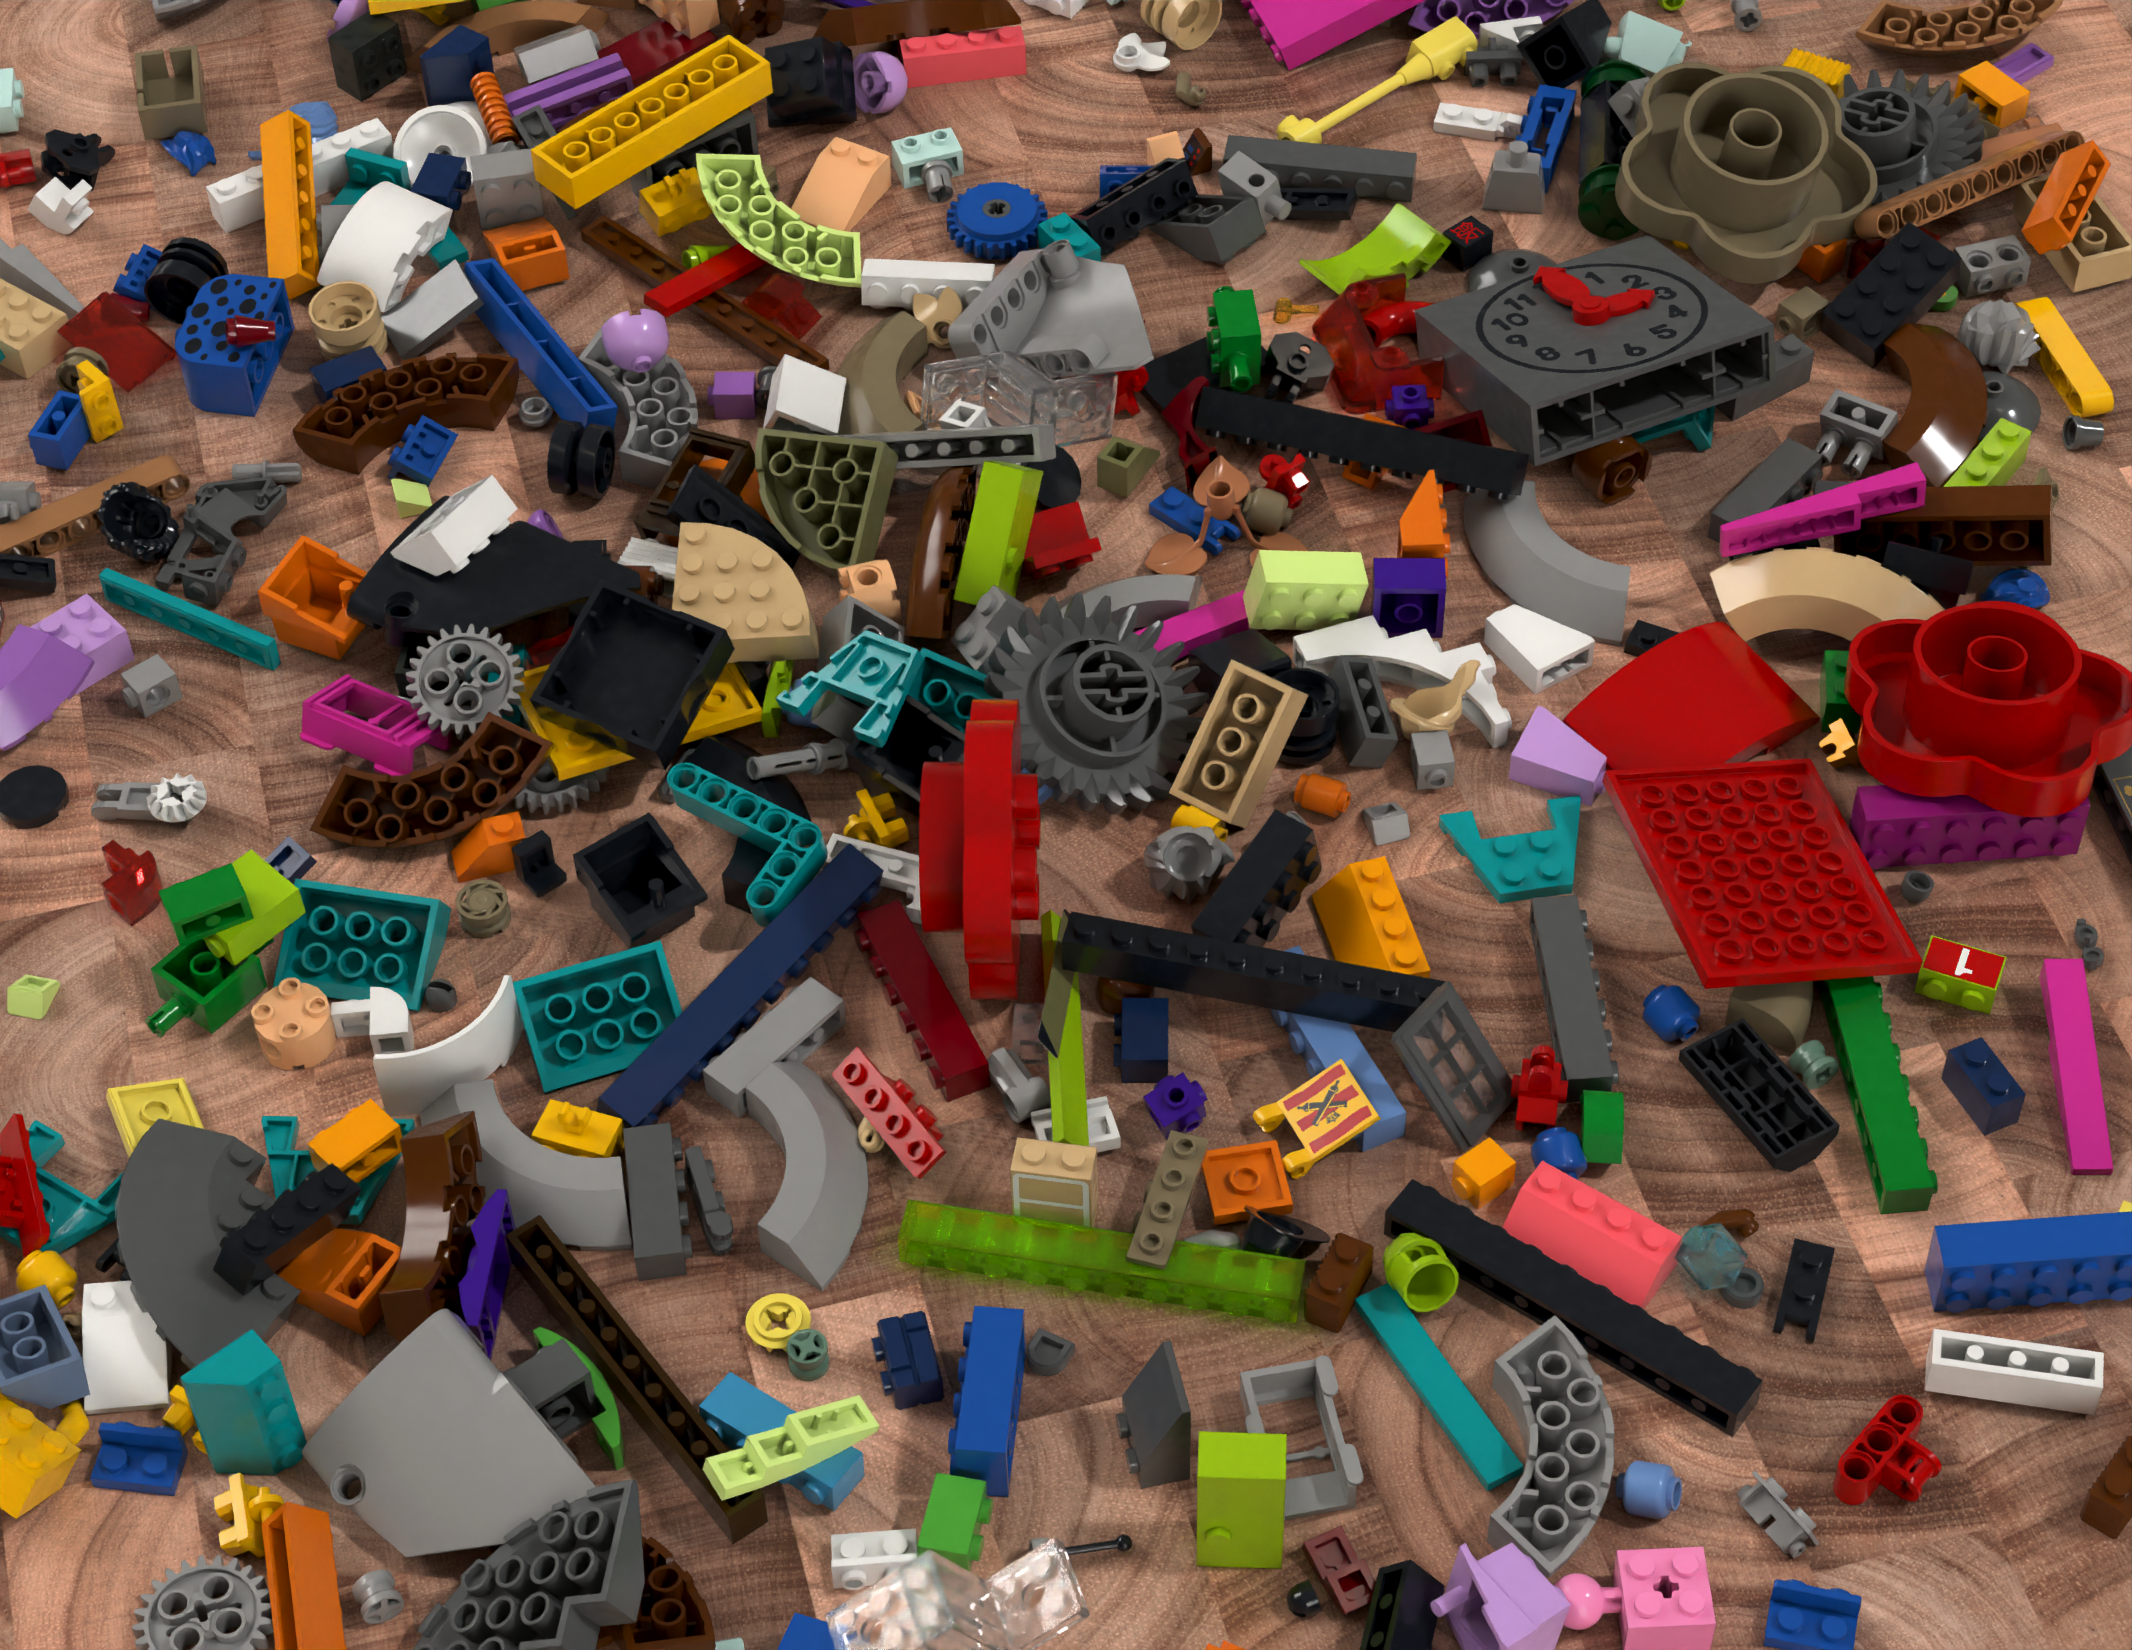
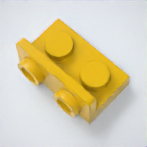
M86 359L76 365L80 379L77 381L80 389L79 398L91 437L96 443H99L124 428L110 379Z

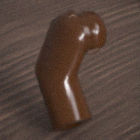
M1748 1209L1723 1210L1697 1226L1696 1233L1702 1242L1708 1244L1712 1241L1709 1235L1711 1233H1716L1720 1236L1727 1230L1736 1228L1739 1236L1745 1238L1757 1232L1759 1224L1754 1219L1755 1214Z

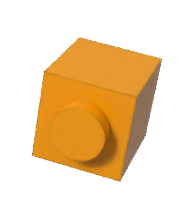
M1489 1137L1454 1161L1451 1185L1461 1199L1468 1200L1479 1210L1514 1186L1516 1162Z

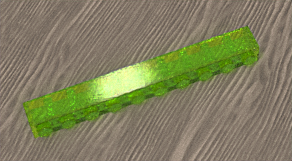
M908 1199L897 1238L899 1261L907 1262L917 1267L933 1266L945 1268L956 1273L971 1272L984 1274L994 1279L1010 1278L1027 1281L1033 1285L1048 1284L1066 1287L1072 1291L1086 1290L1106 1293L1116 1298L1125 1296L1144 1299L1154 1304L1170 1303L1187 1306L1193 1310L1208 1309L1226 1312L1232 1316L1247 1315L1266 1318L1276 1323H1297L1305 1283L1306 1260L1176 1240L1167 1268L1160 1270L1126 1261V1256L1134 1236L1132 1233Z

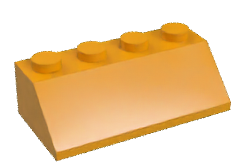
M1385 856L1348 864L1312 895L1314 908L1335 961L1430 978V967Z

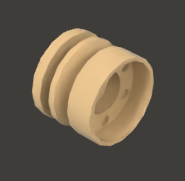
M1142 0L1140 5L1141 17L1144 23L1156 32L1164 35L1166 39L1183 50H1194L1203 45L1214 33L1222 15L1221 0Z
M341 281L325 286L314 295L309 303V317L316 333L320 352L326 362L370 345L379 358L383 355L388 345V335L381 318L378 300L371 288L355 281Z

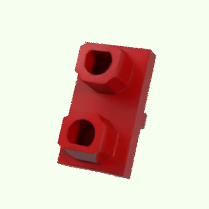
M29 148L0 153V187L10 188L11 185L37 181Z
M1141 366L1136 370L1097 373L1091 376L1098 391L1104 395L1100 397V401L1111 417L1124 409L1131 416L1141 412L1133 390L1139 392L1147 383L1149 375L1146 367Z
M1298 453L1293 461L1288 464L1282 456L1277 454L1266 455L1262 458L1259 465L1261 477L1268 481L1266 488L1285 494L1288 497L1287 508L1296 509L1303 500L1299 494L1304 492L1311 482L1302 471L1306 459L1301 453Z

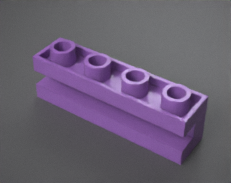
M614 53L503 95L511 118L540 104L555 129L597 105L624 96L634 90L631 74L627 68L623 67L619 54Z

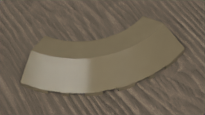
M904 310L881 320L868 330L844 358L837 372V375L846 378L837 435L924 430V422L917 418L903 402L899 394V387L901 381L906 379L911 370L928 356L927 329L925 324ZM896 469L895 474L902 469Z

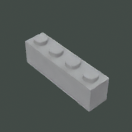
M810 976L800 986L794 987L787 997L774 1009L766 1011L760 1018V1021L751 1029L741 1033L734 1040L733 1044L720 1056H715L708 1062L709 1065L703 1069L706 1094L740 1118L748 1111L745 1087L770 1062L800 1061L802 1063L846 1024L844 1000Z

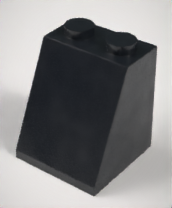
M1588 0L1563 14L1516 46L1539 84L1566 88L1598 65L1612 21L1599 0Z
M1253 628L1189 650L1188 667L1199 666L1201 670L1193 680V683L1199 692H1209L1210 698L1206 701L1208 706H1210L1231 659L1270 677H1273L1280 671L1292 668V660L1289 655Z

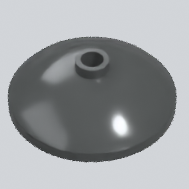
M1528 249L1500 250L1485 256L1474 265L1469 276V292L1537 271L1540 266L1549 267L1556 265V263L1547 256Z
M1982 371L1988 389V419L1985 428H1982L1978 437L1979 443L2000 418L2024 427L2033 433L2039 424L2041 416V406L2034 392L2023 382L2010 375L1994 371Z

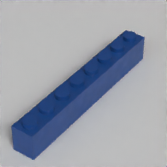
M490 258L465 262L464 270L484 303L483 306L475 311L476 315L507 353L513 358H518L520 369L562 420L582 422L585 429L590 423L611 426L614 431L618 406L496 259Z

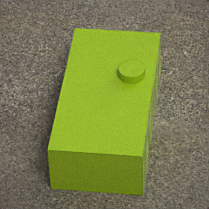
M984 461L953 600L977 605L979 599L993 585L1015 598L1043 471L1008 462Z
M1199 1431L1196 1566L1282 1569L1287 1434Z

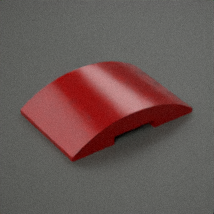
M1725 621L1688 629L1638 656L1584 698L1564 718L1563 723L1607 757L1606 768L1608 770L1745 762L1761 751L1765 754L1770 753L1818 723L1820 717Z

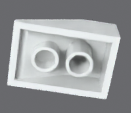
M131 1280L84 1284L82 1307L83 1364L90 1395L84 1397L86 1415L170 1408L169 1392L171 1388L173 1344L169 1339L166 1341L161 1339L155 1331L157 1325L148 1312L143 1313L130 1290Z

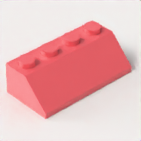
M1006 26L997 29L973 30L971 32L954 34L945 33L928 37H912L899 40L897 44L899 61L902 63L908 78L907 88L1026 74V47L1021 26Z
M1541 1161L1521 1187L1502 1227L1509 1235L1525 1244L1534 1245L1549 1258L1560 1264L1572 1267L1582 1277L1595 1284L1607 1287L1617 1297L1629 1304L1638 1305L1643 1309L1646 1308L1677 1266L1682 1236L1544 1161Z

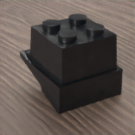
M823 36L764 48L765 55L763 58L770 62L773 93L766 96L768 127L777 128L809 124L827 125L857 121L852 50L841 41L832 43Z
M1935 535L1930 536L1926 550L1888 541L1882 567L1901 577L1904 575L1911 579L1913 585L1926 595L1930 594L1945 610L1957 606L1960 594L1965 595L1973 574L1974 561L1942 554L1941 549L1944 538Z
M907 694L889 737L882 748L859 740L856 736L846 749L845 754L850 770L859 774L864 788L869 793L878 796L889 792L895 806L919 817L921 777L924 762H964L965 734L933 714L930 708Z
M650 812L573 854L577 878L587 888L591 906L629 949L646 945L695 917V906L708 899L707 893L678 855L674 844Z

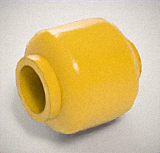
M36 1250L25 1257L16 1269L18 1274L16 1287L21 1293L46 1285L57 1309L66 1306L76 1294L73 1288L77 1283L78 1275L54 1250H46L44 1252Z

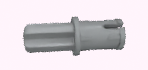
M263 460V463L233 464L232 479L271 477L275 483L300 482L302 479V468L298 463L270 464L268 460Z

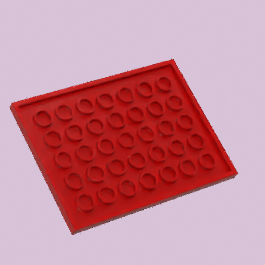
M1810 758L1605 770L1602 782L1704 989L1919 973L1923 963L1919 953Z

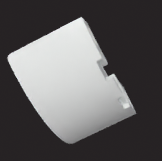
M380 182L359 199L340 225L325 255L317 282L323 286L341 281L363 283L374 291L380 311L383 313L389 311L401 301L407 283L415 270L410 265L416 256L424 257L435 244L445 239L453 210L391 182Z
M504 975L495 997L481 1015L455 1035L434 1045L414 1051L374 1055L373 1066L384 1109L388 1115L421 1113L453 1084L485 1080L499 1066L504 1067L522 1033L511 975Z

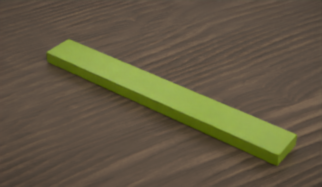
M1052 910L1041 916L1045 997L1062 919ZM1074 972L1058 1058H1055L1048 1051L1053 1142L1089 1146L1078 972Z

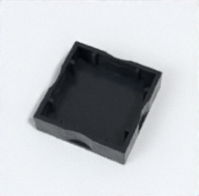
M600 578L577 617L567 643L552 660L530 701L540 718L666 771L735 648L726 629L682 611L660 607L645 596Z

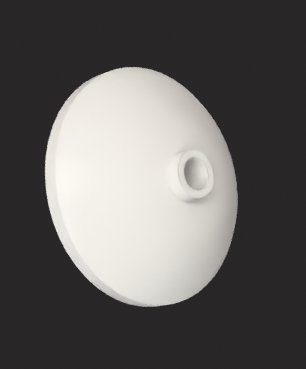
M435 105L416 112L406 120L395 139L393 155L394 159L407 162L411 188L429 153L442 155L450 153L451 156L466 158L467 171L471 172L472 177L471 188L474 183L470 156L487 154V142L481 127L468 113L453 106Z

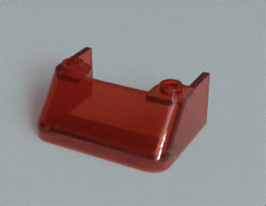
M1405 273L1351 283L1313 323L1312 340L1326 347L1334 363V368L1330 373V383L1341 408L1349 414L1360 415L1385 410V400H1391L1392 386L1425 384L1427 398H1433L1434 401L1441 400L1444 370L1443 356L1410 361L1406 352L1398 347L1376 348L1363 320L1365 315L1381 306L1405 301Z

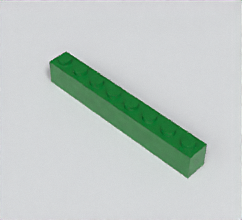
M1873 976L1817 980L1818 990L1880 1214L1928 1211L1932 1194L1937 1193V1177L1935 1171L1929 1170L1927 1165V1142L1925 1138L1919 1137L1917 1130L1919 1126L1918 1111L1916 1106H1910L1908 1099L1910 1093L1909 1080L1906 1074H1901L1899 1068L1901 1062L1900 1049L1898 1044L1892 1043L1891 1018L1889 1013H1884L1882 1009L1883 992L1880 982H1875Z

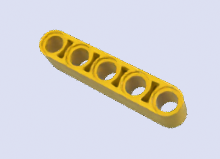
M2044 296L2014 303L2017 308L2019 306L2028 312L2031 323L2034 324L2033 331L2040 335L2035 342L2041 350L2034 353L2033 356L2072 415L2080 416L2083 419L2111 412L2114 408V397L2110 386L2051 300Z

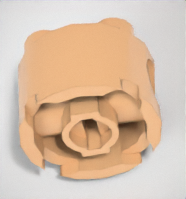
M878 559L837 569L841 588L845 589L839 591L840 602L850 595L902 625L900 599L897 600L895 595L897 586L887 559Z
M286 978L278 986L263 994L260 1000L252 1007L251 1014L263 1056L273 1066L283 1070H294L293 1066L303 1065L304 1069L311 1068L327 1059L335 1048L336 1031L327 996L318 987L301 983L297 978Z

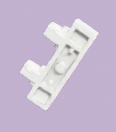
M833 833L826 846L828 858L820 870H823L850 843L884 870L880 886L906 892V897L913 899L912 904L906 907L907 915L911 922L922 924L919 856Z

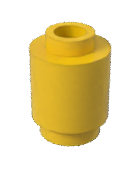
M1181 805L1175 812L1170 825V829L1179 826H1190L1192 828L1207 826L1224 843L1228 835L1224 820L1194 805Z

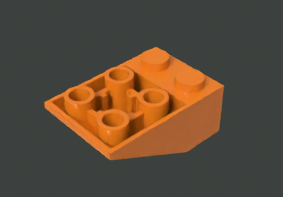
M544 216L482 231V236L491 257L496 259L522 292L570 279L564 245L556 228Z
M1434 470L1427 472L1399 520L1397 558H1444V554H1450V534L1443 533V529L1447 527L1446 508H1440L1439 504H1443L1442 483L1436 484ZM1446 557L1445 574L1446 578H1448V559Z
M334 1228L277 1270L275 1274L301 1291L296 1302L366 1336L383 1315L378 1294L391 1279L402 1247L373 1233Z

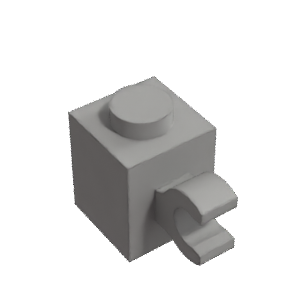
M35 481L0 482V524L17 520L21 516L42 507L41 495L39 492H36Z

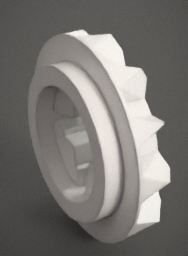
M176 773L173 779L168 780L162 777L160 785H152L151 794L146 799L149 811L155 818L164 822L175 823L188 820L197 815L206 804L207 793L202 781H196L192 774L182 778ZM172 793L182 795L183 802H180L179 799L176 800L174 797H170V795Z

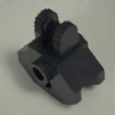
M54 129L45 135L46 150L41 152L40 156L42 171L52 179L54 177L59 179L70 190L83 179L92 187L91 191H93L100 166L110 162L114 157L115 149L110 145L98 148L102 139L95 133L83 136L81 133L71 134Z
M1298 332L1275 334L1265 357V362L1273 377L1263 398L1274 399L1278 388L1289 392L1283 402L1294 404L1296 398H1300L1303 393L1324 390L1330 379V373L1334 368V363L1326 347ZM1300 347H1308L1310 354L1301 350Z

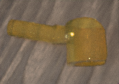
M1283 297L1276 302L1273 320L1276 323L1285 324L1291 320L1292 314L1319 313V306L1292 305L1291 300Z

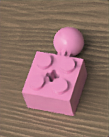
M1704 1547L1617 1550L1612 1576L1614 1587H1601L1592 1577L1581 1573L1563 1576L1554 1585L1564 1593L1566 1600L1571 1604L1563 1625L1567 1628L1574 1630L1587 1629L1596 1624L1603 1613H1618L1623 1650H1711L1716 1621Z

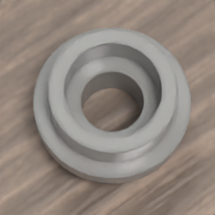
M535 396L523 401L519 410L520 421L526 426L540 427L552 419L553 411L550 404L544 398Z

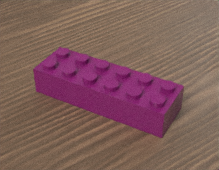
M1886 785L1857 787L1849 829L1870 867L1873 869L1939 863L1953 864L1981 860L1992 861L2010 858L2025 859L2052 855L2065 856L2078 853L2091 805L2087 797L2078 807L2063 814L2049 817H2024L1998 811L1967 795L1926 797L1907 794Z

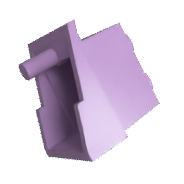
M1464 1543L1459 1547L1445 1593L1433 1600L1430 1606L1437 1617L1445 1616L1462 1650H1555L1571 1604L1566 1600L1564 1593L1557 1586L1552 1585L1537 1569L1534 1561L1529 1556L1524 1555L1513 1543L1478 1561L1471 1554L1467 1544Z

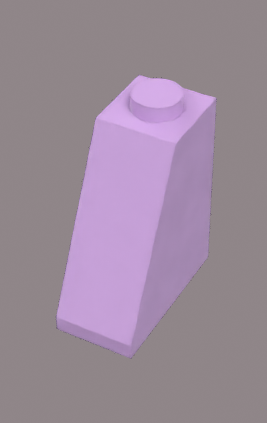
M1537 706L1511 754L1509 779L1561 797L1580 795L1582 804L1592 806L1597 794L1603 795L1606 790L1602 781L1605 774L1607 757L1547 709Z

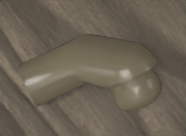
M1180 72L1176 76V97L1192 107L1203 104L1206 90L1202 88L1199 91V85L1191 87V75L1187 72Z

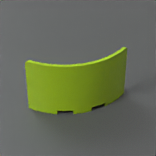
M1397 203L1377 228L1354 247L1328 259L1313 261L1301 258L1298 263L1348 302L1372 304L1375 302V298L1383 295L1391 298L1408 288V280L1420 270L1426 273L1441 257L1452 241L1404 205Z

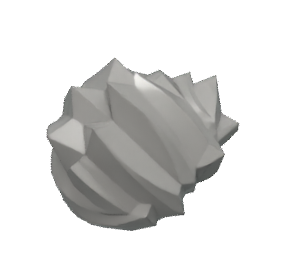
M2002 299L1995 302L1988 300L1975 307L1972 306L1970 311L1964 316L1959 327V341L1974 355L1980 367L1987 364L1991 367L1998 366L2004 374H2007L2013 366H2028L2029 357L2041 350L2035 342L2040 335L2033 331L2034 324L2031 323L2028 312L2019 306L2017 308L2012 301L2006 303Z
M1190 826L1174 827L1156 837L1146 846L1144 851L1145 868L1150 873L1151 888L1157 887L1158 892L1163 891L1167 899L1175 893L1179 898H1184L1188 905L1198 893L1202 896L1203 894L1207 895L1211 880L1217 878L1222 873L1225 864L1235 862L1230 847L1219 840L1213 830L1207 826L1198 828Z

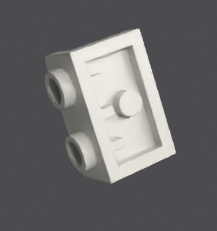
M916 1528L831 1535V1571L834 1588L859 1590L865 1586L888 1585L891 1587H901L908 1583L919 1582Z

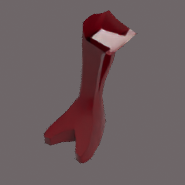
M1203 375L1195 378L1182 389L1161 413L1163 422L1180 439L1179 458L1182 466L1185 468L1188 493L1193 492L1195 483L1201 473L1218 457L1215 446L1209 448L1194 431L1202 387H1209V380Z

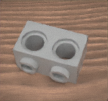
M2015 235L1954 248V253L1961 257L1960 276L1956 283L1965 297L2016 287L2027 282L2031 258Z

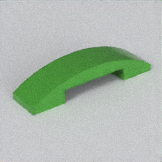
M542 1327L533 1330L537 1352L541 1348L553 1345L564 1338ZM564 1338L591 1372L599 1415L592 1418L596 1441L614 1468L619 1470L624 1467L625 1450L618 1410L613 1394L595 1364L578 1347Z

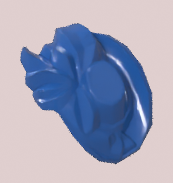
M180 131L172 140H162L160 142L169 155L190 170L191 176H196L209 162L214 165L216 164L214 147L207 137L198 133Z
M2010 569L1995 576L1986 591L1980 594L1979 599L1982 601L2013 602L2037 608L2049 603L2050 593L2046 583L2037 573L2028 569Z

